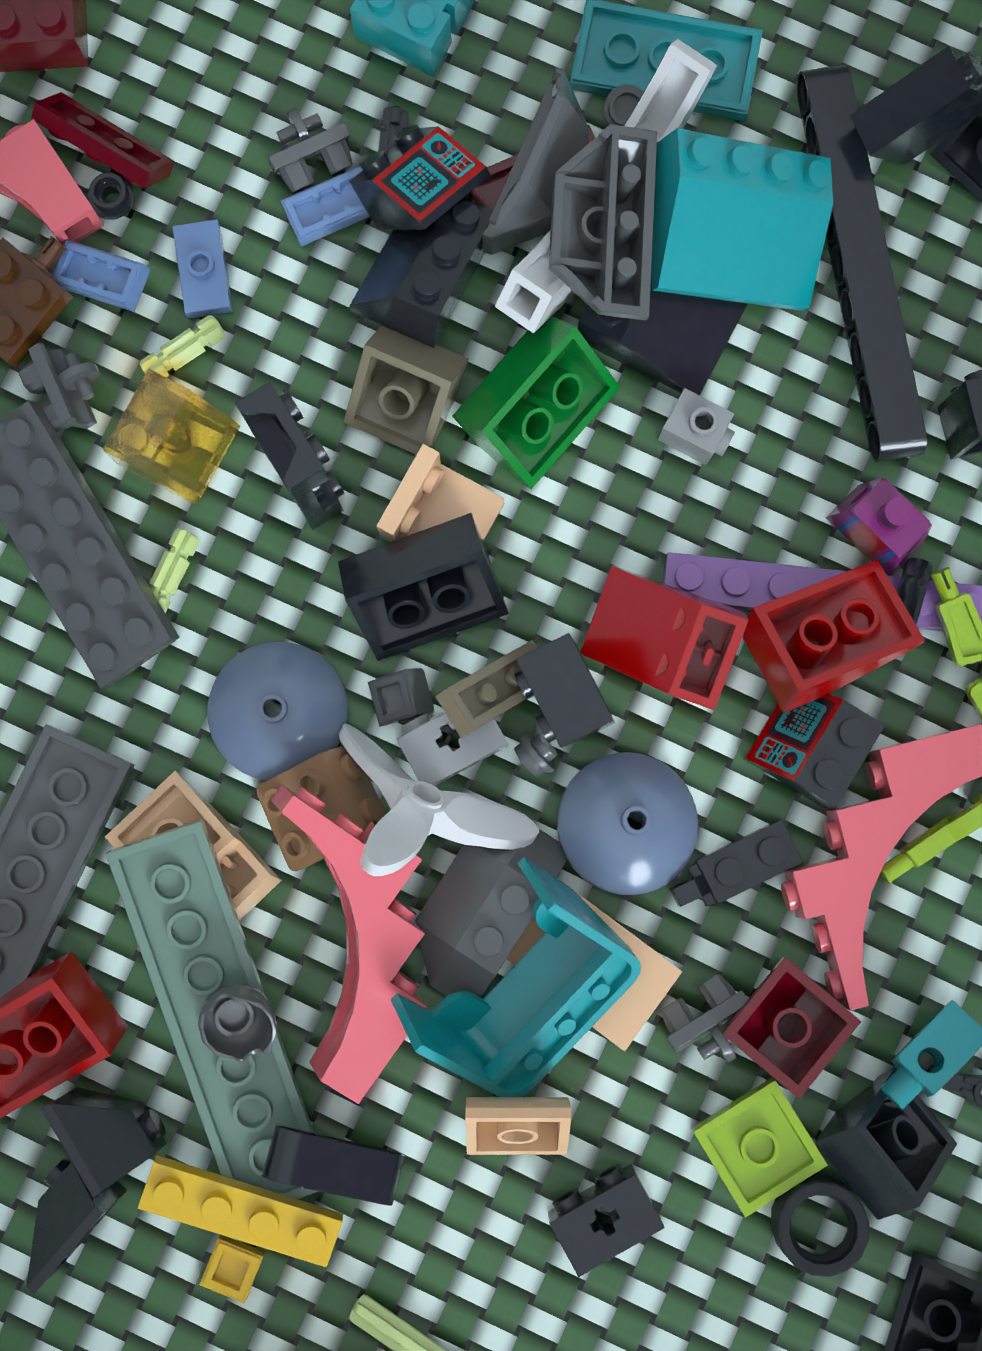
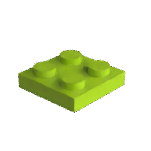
M772 1077L691 1128L745 1218L828 1166L778 1083Z

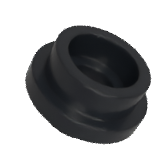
M103 173L95 177L90 184L88 201L96 214L104 219H119L125 216L134 204L133 188L121 175ZM109 194H119V198L116 201L105 203V199Z

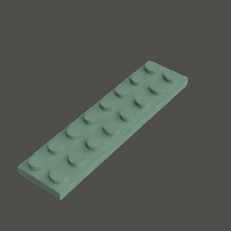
M203 818L109 850L106 853L108 863L221 1175L295 1199L318 1192L274 1182L262 1177L275 1125L314 1133L279 1031L271 1050L267 1054L263 1052L255 1053L242 1063L235 1059L216 1056L201 1039L198 1027L201 1007L215 992L228 986L249 985L261 990L265 995Z

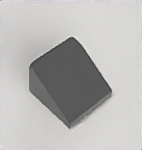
M422 668L404 669L368 682L379 727L434 712L427 679Z

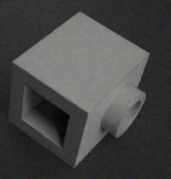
M684 388L662 429L658 441L707 466L714 453L721 457L723 456L733 438L735 431L727 427L734 413Z

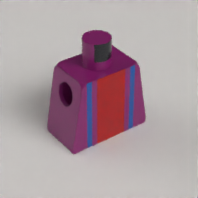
M884 478L859 484L826 517L868 560L872 562L878 559L887 576H893L923 545L932 527L931 522Z

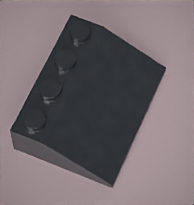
M651 274L649 318L646 321L598 315L587 304L578 321L577 329L591 348L679 393H682L684 388L700 396L748 303L653 291Z

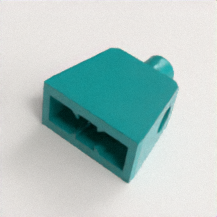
M951 1000L891 1060L898 1070L880 1089L902 1110L920 1091L927 1097L935 1095L982 1047V1027L956 1002ZM924 1052L930 1054L935 1061V1067L930 1072L924 1071L918 1063V1058Z

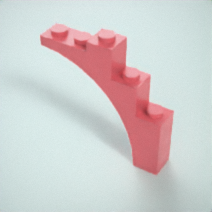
M34 119L25 125L15 126L6 133L4 138L0 140L1 194L17 201L41 220L63 246L66 240L78 243L104 226Z
M982 724L869 752L870 762L866 763V774L873 790L878 789L880 798L826 811L828 822L823 824L825 838L829 848L837 850L838 857L789 869L784 872L787 882L781 883V892L788 911L794 910L798 918L809 919L816 917L817 924L812 925V935L818 952H825L830 971L824 973L827 991L850 1011L869 1006L863 973V931L871 893L884 863L908 827L931 805L966 782L982 777Z
M282 784L271 801L286 817L308 835L321 852L337 885L346 921L347 960L341 995L330 1026L309 1063L321 1082L359 1104L407 1036L391 999L398 993L423 1008H427L426 1004L416 994L419 986L399 971L425 933L413 922L417 914L395 898L422 859L416 855L394 873L384 876L369 875L363 870L360 859L364 845L375 824L370 822L364 830L341 813L334 820L321 811L326 803L302 786L297 793H294Z

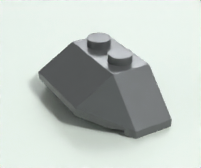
M555 68L552 79L483 232V252L493 255L544 235L551 230L553 176L558 169L588 144L590 129L566 72L562 69Z
M610 124L599 133L598 137L558 169L553 176L548 269L598 315L645 321L649 318L657 131Z
M539 829V834L532 844L514 850L463 844L415 919L416 925L425 933L420 940L431 987L445 996L459 991H468L478 997L482 996L533 918L532 909L538 895L517 863L525 857L557 878L567 861L559 841Z

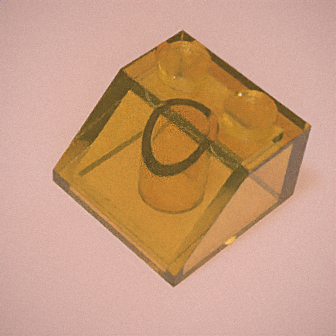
M148 369L104 446L103 451L121 467L197 505L237 434L240 425L191 390Z

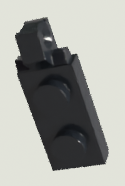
M779 819L696 859L695 864L687 867L691 878L669 889L677 906L682 907L702 898L707 907L732 898L803 863L783 820Z

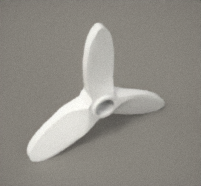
M346 723L343 724L339 733L341 743L354 761L380 788L391 809L375 825L364 845L360 863L363 870L369 875L384 876L401 869L416 856L430 834L464 845L508 850L523 848L532 844L539 834V828L534 821L517 810L468 793L442 791L427 782L413 780L373 740L355 727Z

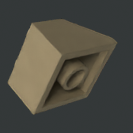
M381 325L364 345L343 423L416 455L422 444L433 449L456 399L469 358L439 345H435L432 348Z

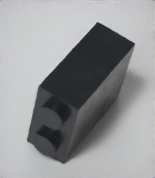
M948 45L852 113L850 117L869 156L906 164L982 113V58L975 56L971 51L965 52Z

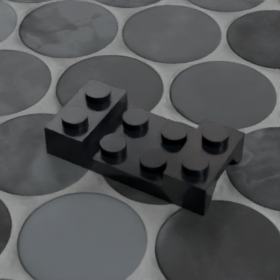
M268 382L235 402L263 452L278 473L312 530L343 512L344 510L338 498L345 493L331 470L326 472L323 464L330 461V458L315 434L309 436L306 431L304 433L301 432L296 422L304 417L288 391L279 396L271 382Z

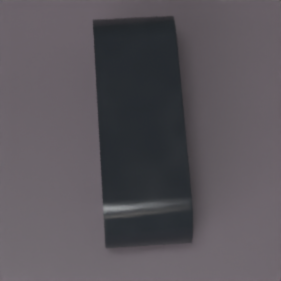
M275 1125L262 1177L290 1186L392 1206L405 1155L375 1146Z

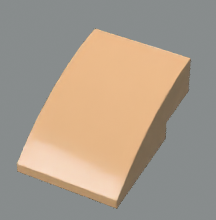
M174 771L114 827L105 838L114 848H118L203 818L240 921L282 880L223 816L177 771Z
M578 894L631 948L641 965L640 974L634 984L592 1026L625 1052L683 971ZM534 918L531 919L507 957V960L514 966L546 933L537 925Z
M466 1097L467 1155H567L571 1125V1106L568 1097Z

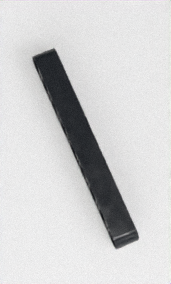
M841 64L800 71L797 77V98L808 153L831 159L833 208L826 240L869 449L875 462L922 455L925 453L927 446L926 429L868 152L850 117L852 113L858 110L850 69L848 65Z

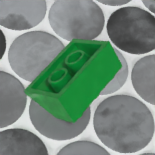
M551 316L534 333L529 330L526 331L452 417L477 446L522 484L532 489L619 390L620 386L577 327Z

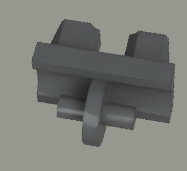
M296 108L287 111L291 125L277 131V136L282 145L296 138L299 143L269 156L268 162L274 175L280 173L282 180L292 194L315 183L305 160L321 154L330 176L352 167V158L347 145L350 134L344 122L310 137L309 132L323 126L318 113L302 120Z
M37 343L29 348L28 351L32 360L19 370L18 374L24 387L30 393L40 395L44 391L47 392L50 401L41 407L55 431L60 432L70 427L88 429L95 425L97 421L88 403V399L95 395L90 384L100 377L97 365L92 362L81 363L77 353L67 354L64 349H46L42 343Z
M717 974L698 987V990L711 1009L695 1019L683 998L675 1000L660 1010L666 1028L670 1033L667 1037L668 1042L676 1054L709 1034L711 1039L697 1047L704 1061L719 1051L728 1063L736 1058L730 1046L732 1042L721 1033L719 1027L733 1019L748 999L742 990L736 993L733 987L720 974Z

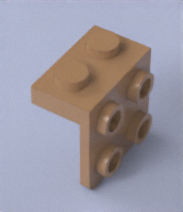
M344 746L321 752L257 787V796L287 866L295 872L324 858L308 835L272 803V798L282 784L294 793H297L301 786L326 803L321 810L323 813L334 820L341 813L364 830L370 822L376 825L386 815L384 804L378 798L369 776L354 761Z

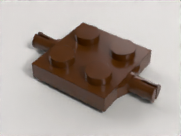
M50 236V239L35 258L32 255L22 253L3 237L0 240V357L15 368L18 367L29 353L28 349L38 342L73 298L68 291L58 284L54 274L50 271L64 251L67 250L52 236Z

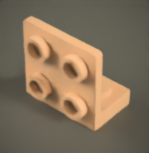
M422 444L379 520L377 529L381 538L392 542L472 513L484 542L504 506V498L442 465L440 453Z

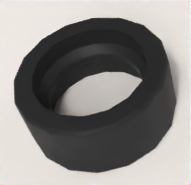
M813 1174L777 1197L772 1205L771 1229L776 1244L796 1268L811 1276L832 1277L848 1271L861 1259L869 1242V1221L863 1204L842 1182L828 1175ZM815 1195L828 1196L836 1200L843 1207L848 1220L847 1232L843 1241L833 1250L822 1254L811 1253L801 1248L795 1241L791 1231V1217L796 1207L806 1198Z

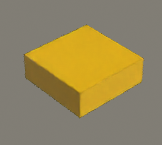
M220 1235L199 1285L245 1303L265 1252L230 1237Z

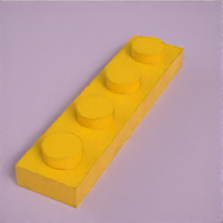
M159 1155L155 1157L137 1208L326 1268L343 1223V1213Z

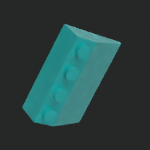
M680 128L675 129L657 142L651 261L652 290L800 311L809 309L833 208L831 159Z

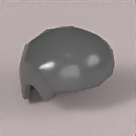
M249 985L228 986L211 995L204 1002L203 1007H201L198 1021L201 1039L216 1056L235 1059L242 1063L255 1053L263 1052L267 1054L271 1050L278 1033L273 1005L261 990Z

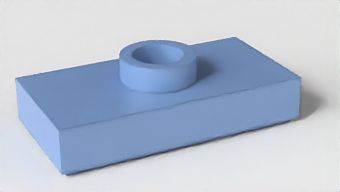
M360 166L281 200L282 207L301 247L370 217L349 182L362 171Z
M218 219L172 226L184 311L187 318L233 312L221 227Z
M66 240L64 247L67 250L58 259L53 273L58 284L67 291L135 312L151 269L143 263Z

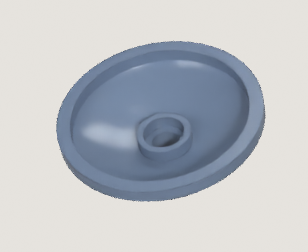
M267 642L242 651L225 665L212 686L208 700L207 716L212 739L222 756L242 773L268 781L321 752L338 748L341 744L339 733L343 724L348 723L349 710L343 683L334 668L322 656L307 647L295 643ZM277 700L282 706L281 713L277 717L270 718L265 711L266 705L270 701Z
M615 753L603 756L589 763L569 782L558 808L557 831L566 859L585 881L609 893L638 895L665 886L685 868L692 856L697 841L698 815L688 787L669 766L653 757L639 753ZM631 812L638 813L642 818V825L638 830L632 829L628 824L627 818Z

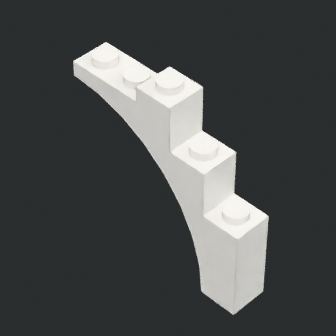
M679 39L675 40L669 46L655 75L625 126L657 131V142L675 129H683L717 65ZM550 231L512 269L495 305L497 309L532 333L541 327L575 294L548 269Z

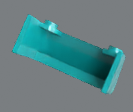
M525 857L517 864L538 895L533 905L532 915L537 925L546 933L484 999L468 991H459L446 996L432 1011L423 1008L398 993L391 999L416 1053L498 1097H522L529 1093L634 984L641 970L640 962L631 948L574 890Z

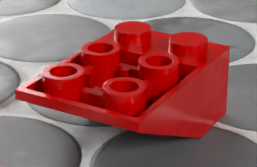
M611 565L580 654L667 694L715 710L749 619L743 611Z

